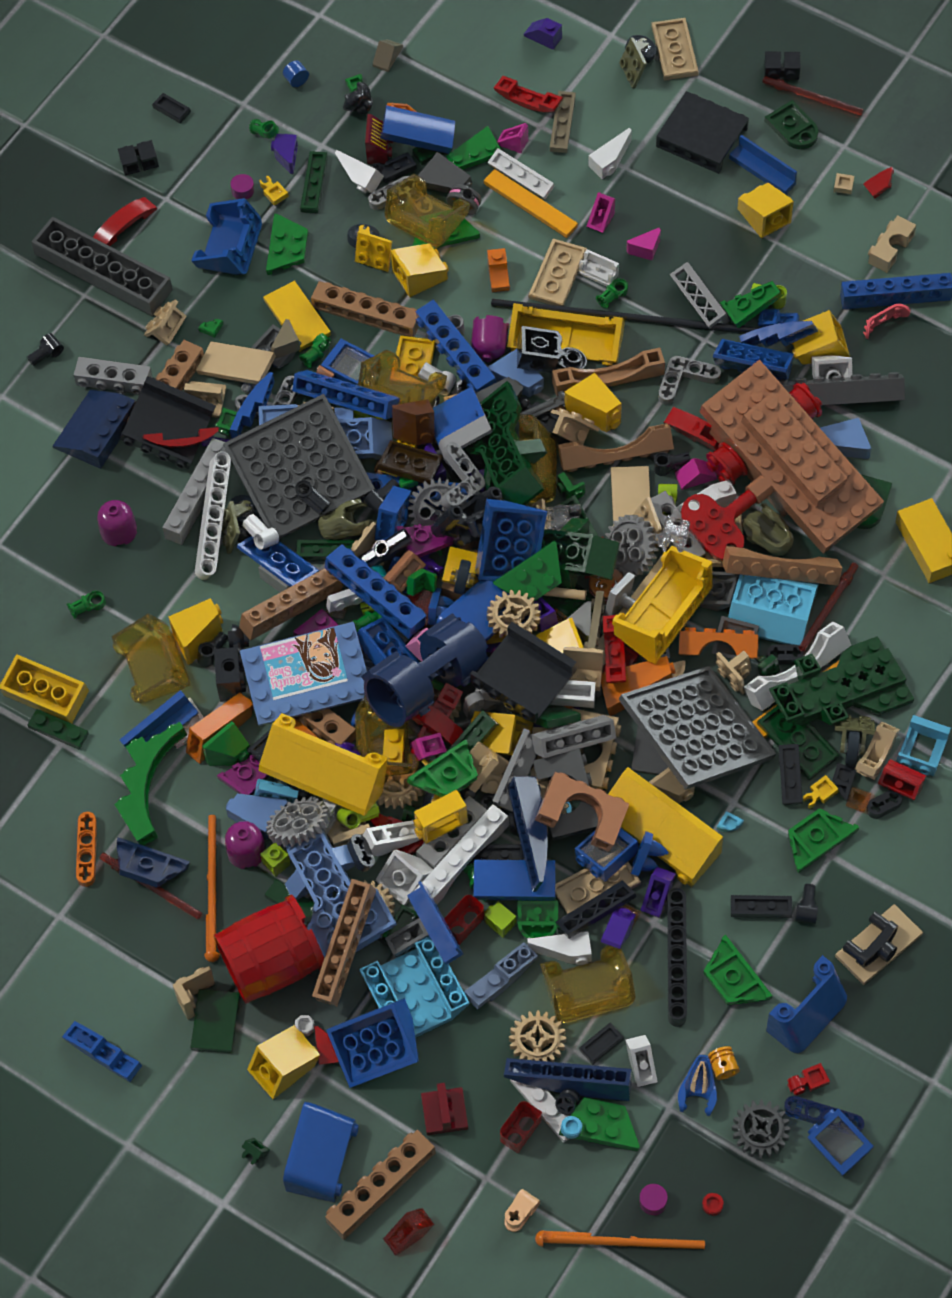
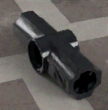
M403 528L389 538L377 541L373 548L358 558L365 561L369 567L379 565L384 561H391L396 553L413 543L412 538L407 530ZM387 547L386 552L382 554L383 549Z

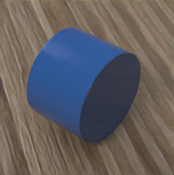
M295 60L286 65L283 70V76L292 87H299L308 80L309 72L300 61Z

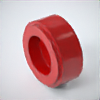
M709 1193L704 1197L702 1208L706 1214L716 1216L723 1210L724 1201L719 1194Z

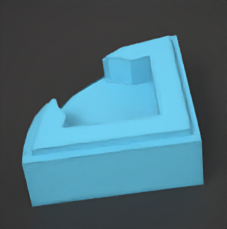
M726 811L716 830L722 832L734 831L742 826L744 820Z

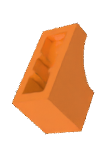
M505 248L487 250L492 292L509 291L510 285Z

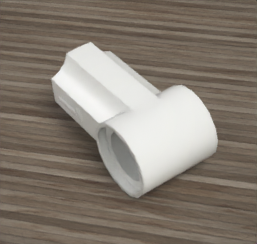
M425 362L418 374L419 378L433 385L435 391L444 396L449 395L457 380L456 376L451 372H442Z
M254 514L249 515L243 521L242 526L254 537V543L258 549L262 550L279 542L277 531L274 528L268 529Z

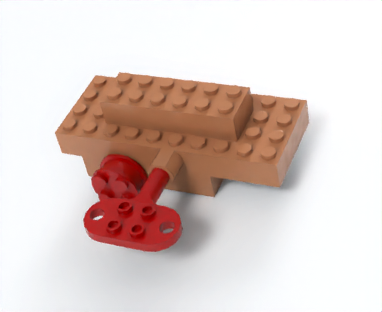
M760 360L702 404L700 413L712 426L710 434L719 443L717 450L706 454L708 469L717 474L720 482L730 480L732 486L740 476L744 477L747 475L752 481L745 487L746 491L727 507H721L714 499L704 494H694L683 503L681 520L705 550L713 558L723 561L727 545H734L738 548H743L744 536L735 524V519L753 504H760L766 498L782 517L789 514L823 554L878 511L884 503V500L812 420L814 417L818 418L822 415V402L820 399L812 395L805 383L794 384L793 389L788 392ZM690 502H696L698 503L699 508L697 510H691L688 504Z

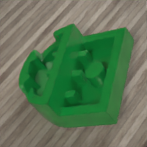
M518 900L517 923L524 937L527 939L552 936L557 929L555 922L558 920V901Z

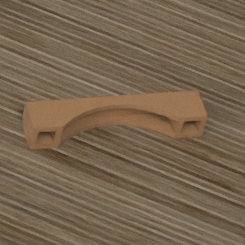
M661 348L642 351L624 362L598 369L567 367L553 370L552 383L556 397L559 396L558 392H565L593 373L607 387L664 375L665 361Z
M667 423L648 427L634 441L614 449H594L576 441L558 445L561 467L563 470H567V472L576 471L579 467L584 466L585 468H593L596 464L600 463L604 465L613 464L615 460L620 459L622 461H629L635 456L649 457L651 453L656 452L668 453L669 450L674 449L671 427Z
M726 546L722 562L726 573L837 586L839 585L842 572L841 564L838 559L834 558L785 559L763 555L745 548Z

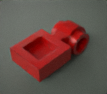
M821 1063L802 1070L803 1078L795 1075L787 1080V1086L794 1096L804 1093L806 1085L811 1092L830 1083Z

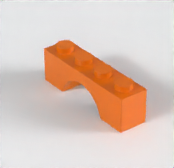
M685 627V631H680L679 655L700 656L702 650L708 644L721 641L731 645L736 655L745 651L749 658L758 659L759 635L755 634V631L743 630V634H737L735 630L724 629L723 633H717L716 629L704 628V632H696V628Z

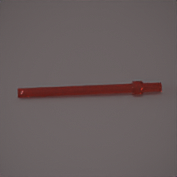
M764 76L762 83L774 86L777 90H785L862 116L864 111L862 108L787 84L781 79L775 80Z
M853 562L847 572L842 574L839 585L799 645L801 651L807 649L846 586H849L852 582L853 575L859 567L858 564Z
M103 852L100 860L112 866L111 869L119 873L118 859H114ZM136 881L196 919L201 917L202 912L160 886L156 888Z

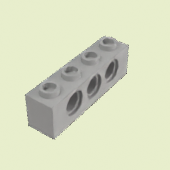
M78 357L74 371L75 383L81 387L129 392L136 395L140 394L146 377L152 378L150 366Z
M664 491L652 497L651 501L662 528L660 535L668 548L674 546L704 558L706 554L705 548L681 520V511H678L672 496H669ZM662 512H666L670 516H665ZM675 527V528H677L680 532H676V531H674L672 528ZM682 543L688 544L689 548L684 547Z
M605 715L532 734L534 752L543 758L616 739L614 720Z
M470 796L464 802L467 806V818L471 823L464 824L427 844L424 843L416 851L417 857L425 861L432 869L442 861L487 811L486 808ZM451 834L458 835L456 838L449 837ZM438 848L445 849L443 852L436 851V849Z

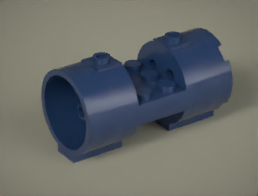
M452 613L417 638L420 642L422 662L418 664L413 659L400 655L396 651L361 676L364 680L366 699L372 710L383 722L393 727H400L418 714L421 717L430 711L429 706L434 703V690L431 682L435 679L443 684L448 683L455 688L460 685L464 688L471 683L470 673L472 671L477 673L489 658L486 654L487 643L472 623H465L461 621L460 617H456Z

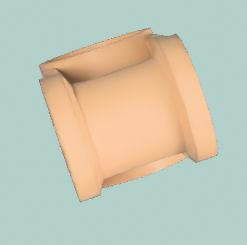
M521 1189L505 1213L506 1229L511 1232L521 1230L529 1217L538 1208L540 1200L524 1189ZM515 1217L518 1218V1221H517V1220H514L513 1222L510 1221V1219H515Z

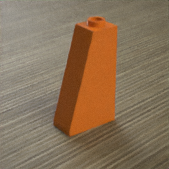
M665 656L661 657L656 664L646 661L627 666L626 682L607 684L606 672H603L601 675V685L609 715H615L625 709L619 701L621 694L673 678L672 674L676 673L673 662L669 663L668 657Z
M238 693L190 727L186 753L199 764L203 762L205 755L202 746L231 721L237 728L243 725L252 716V701L242 693Z

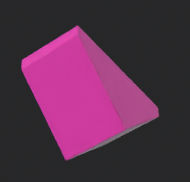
M524 123L503 130L497 141L498 145L522 153L528 142V125Z
M598 192L587 227L602 233L605 231L615 214V198Z
M660 228L627 240V253L653 260L660 243Z
M693 458L675 473L681 490L717 479L715 472H711L706 465L708 461Z
M441 733L421 737L411 743L417 761L447 751Z

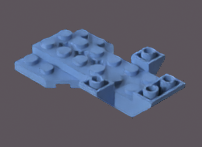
M298 405L259 406V425L298 407ZM346 407L335 408V415L358 458L380 460L390 440L393 441L392 422L372 417L354 418L353 409Z
M321 829L323 833L315 834L316 838H309L308 843L302 841L300 846L298 843H295L293 847L290 844L286 846L296 870L287 880L285 886L290 895H293L296 900L310 893L315 902L312 910L313 915L307 929H312L325 959L351 882L346 871L354 867L355 864L347 845L333 848L324 829ZM377 889L356 952L381 938V934L397 925ZM333 891L337 892V896L335 898L332 897Z

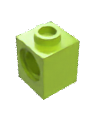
M273 843L260 854L262 864L275 877L291 865L289 855L277 843Z
M499 901L494 906L490 905L484 913L485 923L502 938L517 924L516 916Z

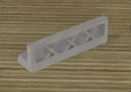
M688 262L670 274L709 329L720 321L725 324L730 322L725 311ZM685 271L687 274L686 281L678 280L676 277ZM689 285L696 286V294L687 292ZM698 298L706 300L705 307L697 306ZM708 311L715 312L717 315L710 322L707 320Z
M523 729L493 798L495 806L509 812H513L508 785L513 777L529 776L533 767V760L537 758L530 730Z

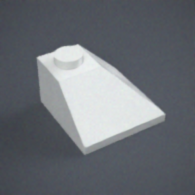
M833 355L812 356L813 380L814 377L832 379V376L841 375L843 378H851L852 358Z
M395 849L375 881L379 884L381 883L384 889L388 888L389 893L405 906L410 902L407 895L413 892L419 886L418 882H422L433 869L421 858Z

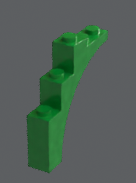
M180 722L170 725L164 732L152 736L147 742H145L143 737H140L139 739L132 740L126 746L136 766L127 768L120 777L131 794L121 797L114 805L138 844L143 846L158 838L149 814V791L155 771L164 756L176 743L187 736Z

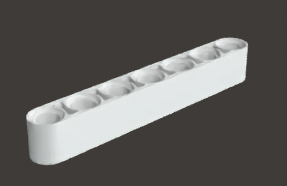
M222 451L218 452L209 463L195 574L201 580L210 578L217 568L231 464L229 454ZM217 459H220L224 465H219ZM214 477H218L221 483L216 482ZM212 494L216 495L219 501L214 500ZM209 512L214 513L216 515V519H213L210 516ZM207 530L212 531L214 537L209 536ZM205 548L210 549L212 555L207 554ZM202 566H206L209 569V573L204 572Z

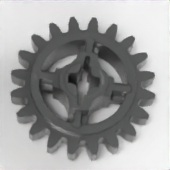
M762 1099L759 1105H756L754 1100H752L751 1107L744 1104V1111L737 1110L739 1117L733 1118L735 1125H732V1131H735L733 1139H739L737 1147L744 1145L743 1153L751 1150V1157H753L758 1152L759 1158L762 1159L763 1153H766L770 1158L772 1150L778 1154L779 1147L785 1148L784 1141L789 1140V1135L785 1133H790L791 1127L786 1126L789 1124V1119H783L786 1112L778 1113L779 1105L771 1108V1101L765 1106ZM749 1119L752 1128L748 1133H745L744 1124ZM774 1125H777L778 1134L773 1139L771 1129ZM754 1140H760V1141H762L763 1143H758V1142H755Z

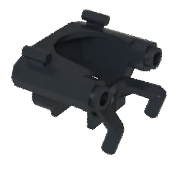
M490 487L483 493L476 491L470 497L471 501L461 507L451 505L441 517L439 516L440 511L436 510L430 516V520L435 522L431 526L432 534L436 537H443L444 535L453 537L454 544L459 548L465 547L472 541L480 540L486 499L500 500L502 498L501 490L497 487Z

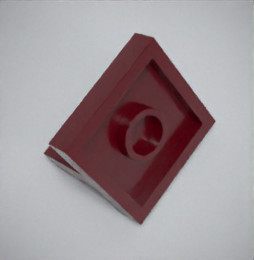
M438 1083L437 1091L421 1093L427 1135L468 1130L462 1087L446 1089L445 1083Z

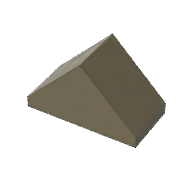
M388 39L380 40L374 57L373 67L389 72L403 45Z
M285 319L271 346V351L276 355L275 359L300 350L299 339L288 319Z

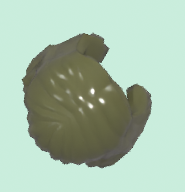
M360 499L350 500L341 504L332 514L322 515L317 521L320 533L326 540H339L349 536H360L367 526H370L372 522L377 525V522L367 520L356 523L354 511L367 507Z
M762 503L760 506L763 513L755 511L743 519L742 526L747 535L746 539L754 545L765 548L773 556H783L792 548L794 543L793 534L781 516L766 503Z

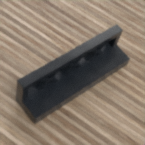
M623 880L557 920L555 923L559 934H565L568 939L572 938L636 898V893Z

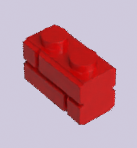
M890 759L882 771L878 784L915 800L922 789L927 775Z

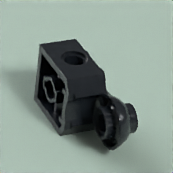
M527 326L521 327L517 339V368L552 373L557 368L573 367L583 369L587 364V359L584 353L576 348L566 347L561 349L562 336L558 331Z
M232 624V631H228L229 647L214 649L216 686L220 702L228 701L238 693L243 694V692H246L245 670L240 650L249 647V638L236 624Z

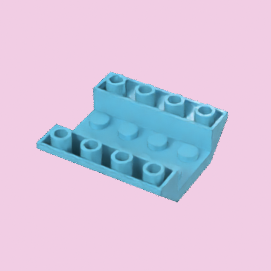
M740 574L728 618L758 625V635L761 639L785 645L795 644L802 646L808 618L819 583Z
M430 936L415 942L414 950L381 966L377 960L359 969L378 1008L405 998L413 1018L415 1038L452 1021L470 1004L449 963L447 965L444 963Z

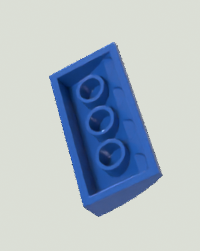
M386 105L380 139L450 154L453 146L455 121Z
M250 536L237 545L239 550L289 587L319 572L317 568L280 541L275 545L260 550L254 543V537Z
M383 617L362 627L357 632L360 647L374 665H377L396 651L400 655L407 656L419 664V661Z
M474 860V897L477 900L555 901V860H547L543 883L536 892H532L525 860Z

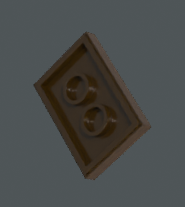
M390 440L377 465V470L420 483L426 481L428 484H431V478H435L443 462V456Z

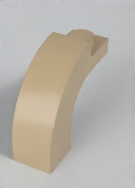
M881 722L876 728L867 751L858 761L855 768L856 772L875 780L894 745L900 729Z

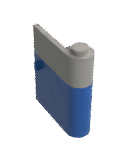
M472 386L433 408L435 439L442 455L443 449L449 443H457L461 448H464L493 432Z

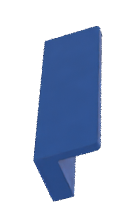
M743 135L739 137V145L729 154V159L763 182L770 183L786 195L796 185L797 171Z
M180 690L123 736L120 741L125 747L132 740L139 739L140 737H143L145 742H147L152 736L164 732L172 724L180 722L184 726L199 712Z
M419 881L420 888L407 896L442 960L447 965L462 956L463 952L427 887Z

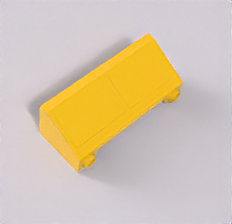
M513 303L507 344L511 352L517 349V339L521 327L527 326L558 331L562 336L561 349L566 347L576 348L584 353L587 360L599 361L605 366H612L613 363L618 364L625 326L623 318L614 317L610 320L609 317H595L533 307L528 309L523 304Z
M671 546L667 552L663 553L661 557L662 568L626 615L621 612L614 617L612 622L614 635L647 661L654 664L658 662L713 588L712 561Z
M281 713L271 726L259 764V771L365 816L383 793L388 757L378 753H369L365 757L352 753L295 729V720Z
M629 767L622 773L608 793L610 796L620 797L626 803H629L621 828L635 838L638 843H641L645 831L652 833L653 840L663 845L668 851L667 855L657 857L676 870L677 879L682 884H688L690 887H693L721 854L722 835Z

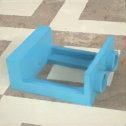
M913 715L901 751L898 754L897 762L924 775L934 776L951 728ZM918 734L936 739L929 762L910 756Z

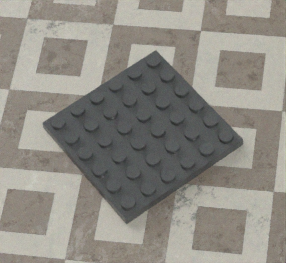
M325 394L223 443L263 523L268 529L274 528L279 535V539L319 520V517L322 515L331 514L347 501L367 496L375 489ZM306 480L310 482L312 487L331 503L328 509L320 516L306 503L296 497L295 486L299 481ZM306 487L299 490L301 494L309 492V489Z
M710 666L621 694L619 697L621 704L685 790L771 760L776 755Z

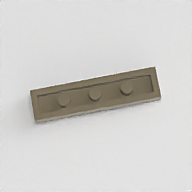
M558 91V96H561L563 100L555 109L550 152L567 153L576 92Z
M596 591V596L591 601L593 614L589 640L584 645V648L598 649L605 609L604 591Z

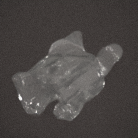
M560 504L555 507H546L545 511H547L549 519L546 522V528L548 530L560 531L571 519L569 518V512H577L581 509V506L579 504Z
M667 515L665 526L661 533L655 535V541L663 549V552L666 551L670 541L677 543V550L679 553H682L687 543L690 521L682 520L681 525L678 526L674 524L675 518Z

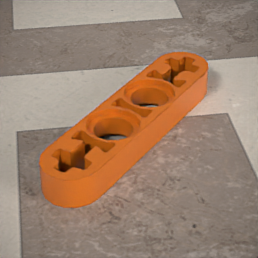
M83 812L78 818L76 878L78 883L84 887L92 885L95 882L97 820L91 812ZM90 818L89 830H86L84 822ZM91 836L92 841L89 844H84L81 842L82 838ZM84 854L92 856L89 862H82L81 857ZM84 868H87V872L89 875L87 877V880H83V876L85 875Z

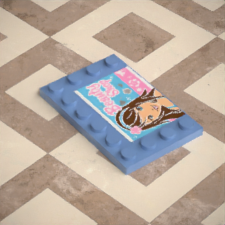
M354 622L240 650L259 726L273 723L281 713L294 718L366 699L364 680L361 676L367 670Z

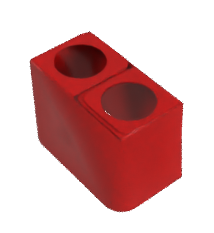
M466 895L444 918L450 930L455 926H461L464 929L460 934H456L451 930L459 945L485 918L484 906L472 895ZM475 912L478 916L470 924H467L464 921L465 914Z
M526 1101L520 1102L501 1127L500 1142L516 1153H519L541 1123L542 1111ZM523 1117H530L534 1121V1125L529 1131H524L519 1126V1122ZM513 1133L519 1134L522 1141L514 1144L508 1140V1136Z

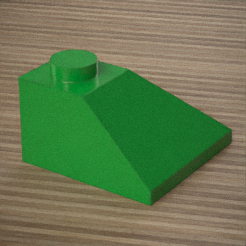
M232 721L202 746L206 763L209 766H233L238 762L240 764L250 757L248 753L250 745Z

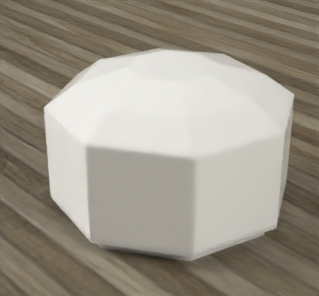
M301 1015L295 1020L296 1028L304 1036H309L314 1032L315 1023L309 1015Z

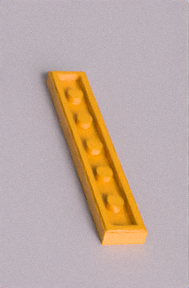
M496 169L484 179L486 186L565 238H568L578 227L576 221Z

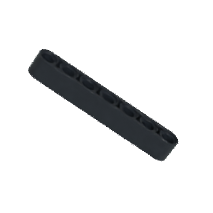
M676 887L668 892L667 898L668 1021L671 1025L680 1027L685 1024L687 1018L686 894L683 889ZM677 897L680 898L681 901L674 902L672 901V899ZM679 916L681 920L674 921L672 917ZM679 935L682 939L674 940L672 936ZM674 954H679L682 956V958L674 959L672 956ZM674 973H679L682 975V977L677 979L674 978L672 975ZM678 992L682 994V997L676 998L672 994ZM680 1012L682 1013V1016L675 1017L673 1016V1013Z

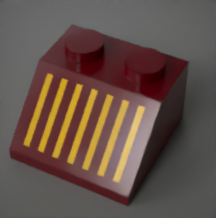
M367 114L365 137L367 164L381 163L385 165L389 158H392L390 143H393V141L380 139L383 121L372 114Z

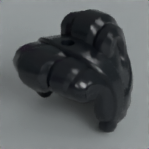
M357 82V90L345 95L343 109L345 111L357 110L359 114H367L373 106L369 87L364 82Z

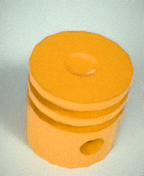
M730 1046L717 1048L708 1054L717 1080L731 1078L740 1072Z

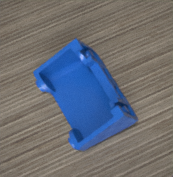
M245 198L210 203L206 217L213 226L205 252L196 250L191 262L201 269L236 275L246 274L262 226L260 215Z
M480 580L444 610L437 618L436 624L453 613L456 617H460L461 621L472 623L482 634L485 641H488L496 633H493V627L488 626L487 608L490 607L491 600L495 601L496 595L502 598L504 590L494 585L493 581ZM505 607L499 611L498 616L503 614V611L506 610ZM525 616V619L522 620L521 623L523 624L529 618V616Z
M823 955L814 965L813 972L815 976L812 980L816 983L814 990L796 1009L787 1003H780L773 1008L768 1016L766 1032L793 1053L803 1052L842 1010L847 1002V994L834 965Z
M304 1102L283 1176L287 1192L335 1202L336 1197H340L343 1184H340L339 1176L349 1140L353 1136L356 1137L359 1125L356 1124V1120L319 1105Z

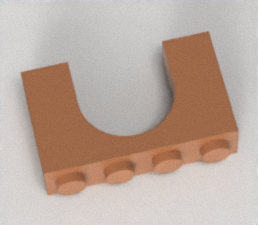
M555 772L550 779L535 821L554 828L564 804L572 800L584 801L594 808L598 817V825L591 845L609 852L615 844L629 803H626L620 797L610 796L601 789L589 787L583 781L573 780L564 773Z

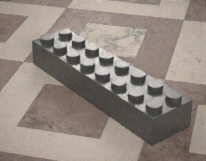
M51 217L31 242L35 255L151 316L173 290L170 277L54 217Z

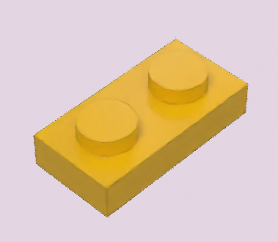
M404 729L384 730L383 756L388 757L387 768L403 767Z

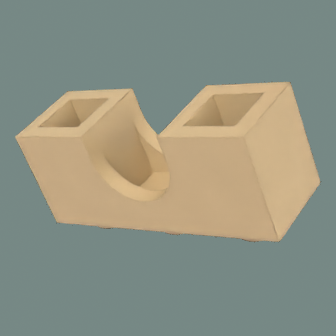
M897 215L894 221L891 220L887 225L886 232L880 234L877 244L870 248L868 263L888 273L896 262L898 250L891 245L897 244L906 248L915 236L916 224Z

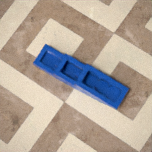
M793 321L759 328L740 335L739 338L741 343L754 346L762 343L765 348L780 341L784 346H787L818 332V328L812 321Z
M269 372L244 400L231 425V439L241 435L244 426L251 427L256 412H259V406L267 405L274 386L272 372Z
M76 1021L72 1023L62 1036L64 1040L128 1082L133 1079L142 1067L139 1061L126 1055L122 1049L107 1042L103 1036Z

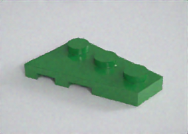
M487 126L448 154L446 159L464 170L489 161L497 148L500 149L489 126Z
M770 281L753 288L748 294L743 296L739 294L734 296L735 299L728 302L724 300L719 303L735 325L740 328L783 295L774 282Z

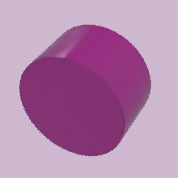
M239 174L232 178L230 184L234 198H245L247 200L253 196L254 182L249 175Z
M658 1184L645 1186L640 1193L639 1203L641 1209L649 1215L661 1214L667 1206L668 1197L666 1190Z

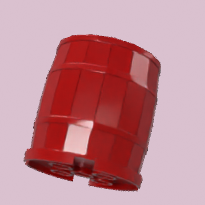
M293 895L287 896L285 901L255 912L213 935L222 959L245 1004L265 995H270L301 980L316 969L320 971L322 968L324 956L312 929L308 930L304 924L306 917Z

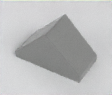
M587 601L568 617L573 618L579 637L584 643L589 640L591 601Z

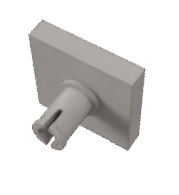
M628 572L609 592L604 616L618 615L623 607L627 609L632 607L636 601L630 597L635 575Z

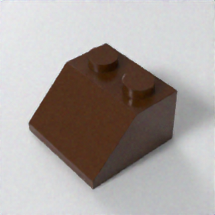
M428 399L392 405L393 437L395 439L416 446L435 442L434 410Z

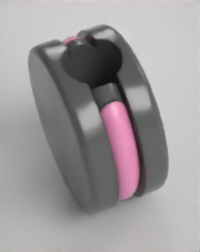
M455 184L451 187L446 201L457 212L474 215L481 204L482 198L474 189L466 185Z

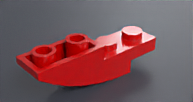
M672 408L664 424L667 423L672 429L694 442H700L713 451L719 448V443L710 434L712 426L707 421L681 409Z

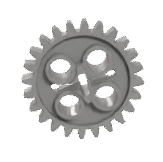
M431 478V484H428L426 481L423 482L424 488L418 485L419 493L412 492L416 498L409 499V502L413 503V505L408 506L409 510H413L409 517L415 518L411 524L417 523L421 524V526L433 525L435 522L430 520V516L435 512L436 508L424 502V500H429L437 507L442 505V510L446 511L447 509L441 501L442 496L454 488L456 482L448 485L449 479L442 483L441 478H439L438 483H435L434 479ZM437 491L441 494V498L433 500L430 494ZM455 495L449 500L454 501L456 499ZM465 500L463 503L459 505V507L463 506L469 501ZM427 507L431 510V514L423 516L420 510Z
M638 515L618 517L619 521H613L614 526L608 527L611 532L605 533L608 539L620 542L615 569L624 576L628 572L635 575V577L643 575V571H649L648 566L654 565L651 559H657L654 552L658 551L655 545L659 541H654V538L657 536V534L652 533L654 527L649 526L650 522L644 521V517H638Z
M303 797L299 802L297 799H295L294 803L287 802L288 806L286 807L281 805L280 811L275 810V815H271V820L267 821L268 826H266L269 838L273 843H277L278 846L283 844L286 847L290 844L293 847L295 843H298L300 846L302 841L308 843L309 838H316L315 834H322L321 829L327 828L326 824L330 823L329 818L331 816L324 801L320 802L318 798L313 800L312 797L306 801L305 797Z

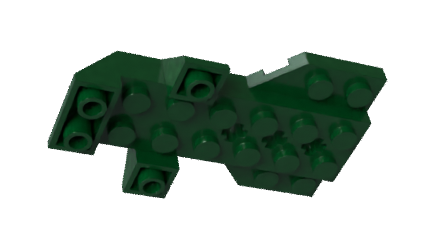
M506 381L480 402L493 432L462 448L466 455H482L486 464L483 477L485 480V491L490 487H497L501 490L505 501L526 505L545 490L540 478L534 473L530 462L535 464L548 452L541 439L519 440L515 427L522 407L512 385Z
M571 518L560 531L544 528L541 548H544L554 540L556 541L562 581L556 587L575 589L578 578L575 574L612 580L620 542L588 534L591 521L589 519Z
M878 636L850 646L842 652L837 667L821 673V668L813 654L795 659L798 681L789 685L785 682L769 688L785 720L788 723L803 725L817 719L829 725L849 719L845 709L851 706L859 709L863 707L871 710L873 714L882 715L911 704L914 701V697L905 683L907 679L889 648H884Z

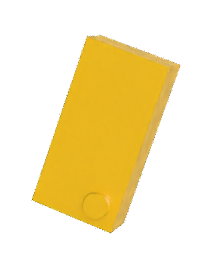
M930 498L897 511L895 523L928 583L952 575V533L933 499Z
M16 654L0 684V691L4 696L71 724L89 692L84 682Z

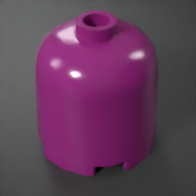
M486 315L485 319H480L479 317L473 319L471 347L482 361L491 362L504 355L509 323H504L503 318L493 315Z
M111 500L100 507L97 521L99 532L104 542L111 546H117L124 543L127 545L134 540L137 534V524L129 505L120 500Z
M240 821L228 828L225 835V847L229 861L240 869L258 866L262 862L260 854L266 850L265 841L260 829L249 821Z

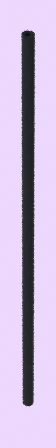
M492 299L491 306L513 308V303L523 304L528 309L533 307L595 317H609V319L620 317L628 321L709 329L704 321L501 299ZM717 323L710 329L748 333L762 327L741 326L738 328L734 324Z

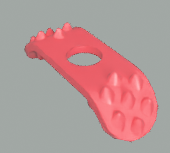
M894 304L866 320L867 326H864L866 332H863L865 339H869V334L873 332L874 327L890 318L908 317L911 313L909 307L903 304Z

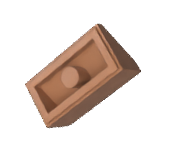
M408 550L386 574L384 580L394 585L397 591L402 593L407 587L408 576L421 568L423 569L426 564L416 554Z

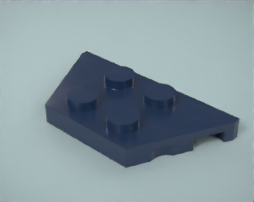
M120 837L117 838L119 875L157 888L189 868L190 861Z

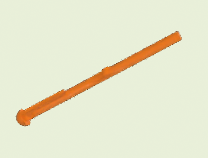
M209 815L208 914H206V953L204 957L208 962H216L220 957V953L216 952V942L213 936L216 934V816Z
M544 1230L539 1231L535 1236V1241L540 1247H543V1243L705 1249L704 1240L652 1239L630 1236V1238L591 1236L592 1233Z

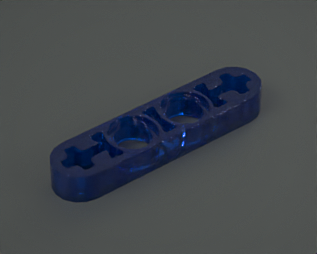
M790 1096L784 1103V1111L788 1116L813 1124L817 1123L819 1126L825 1121L823 1117L831 1109L837 1110V1108L798 1096ZM793 1102L797 1103L796 1107H798L795 1108L794 1111L790 1110V1105H792ZM803 1105H806L804 1114H801ZM810 1108H817L820 1115L815 1118L811 1117L808 1114V1110ZM841 1110L852 1123L853 1121L858 1122L857 1125L860 1127L856 1128L862 1133L864 1129L863 1118L857 1114ZM841 1120L836 1124L831 1123L827 1127L855 1136L846 1125L845 1127L842 1126L843 1122Z

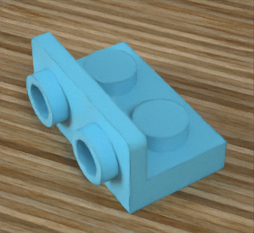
M258 779L254 796L285 799L288 802L294 803L295 799H297L298 791L283 784Z

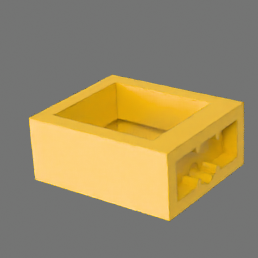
M457 790L414 811L415 819L413 823L416 827L414 831L418 839L422 838L425 844L468 823L467 806Z

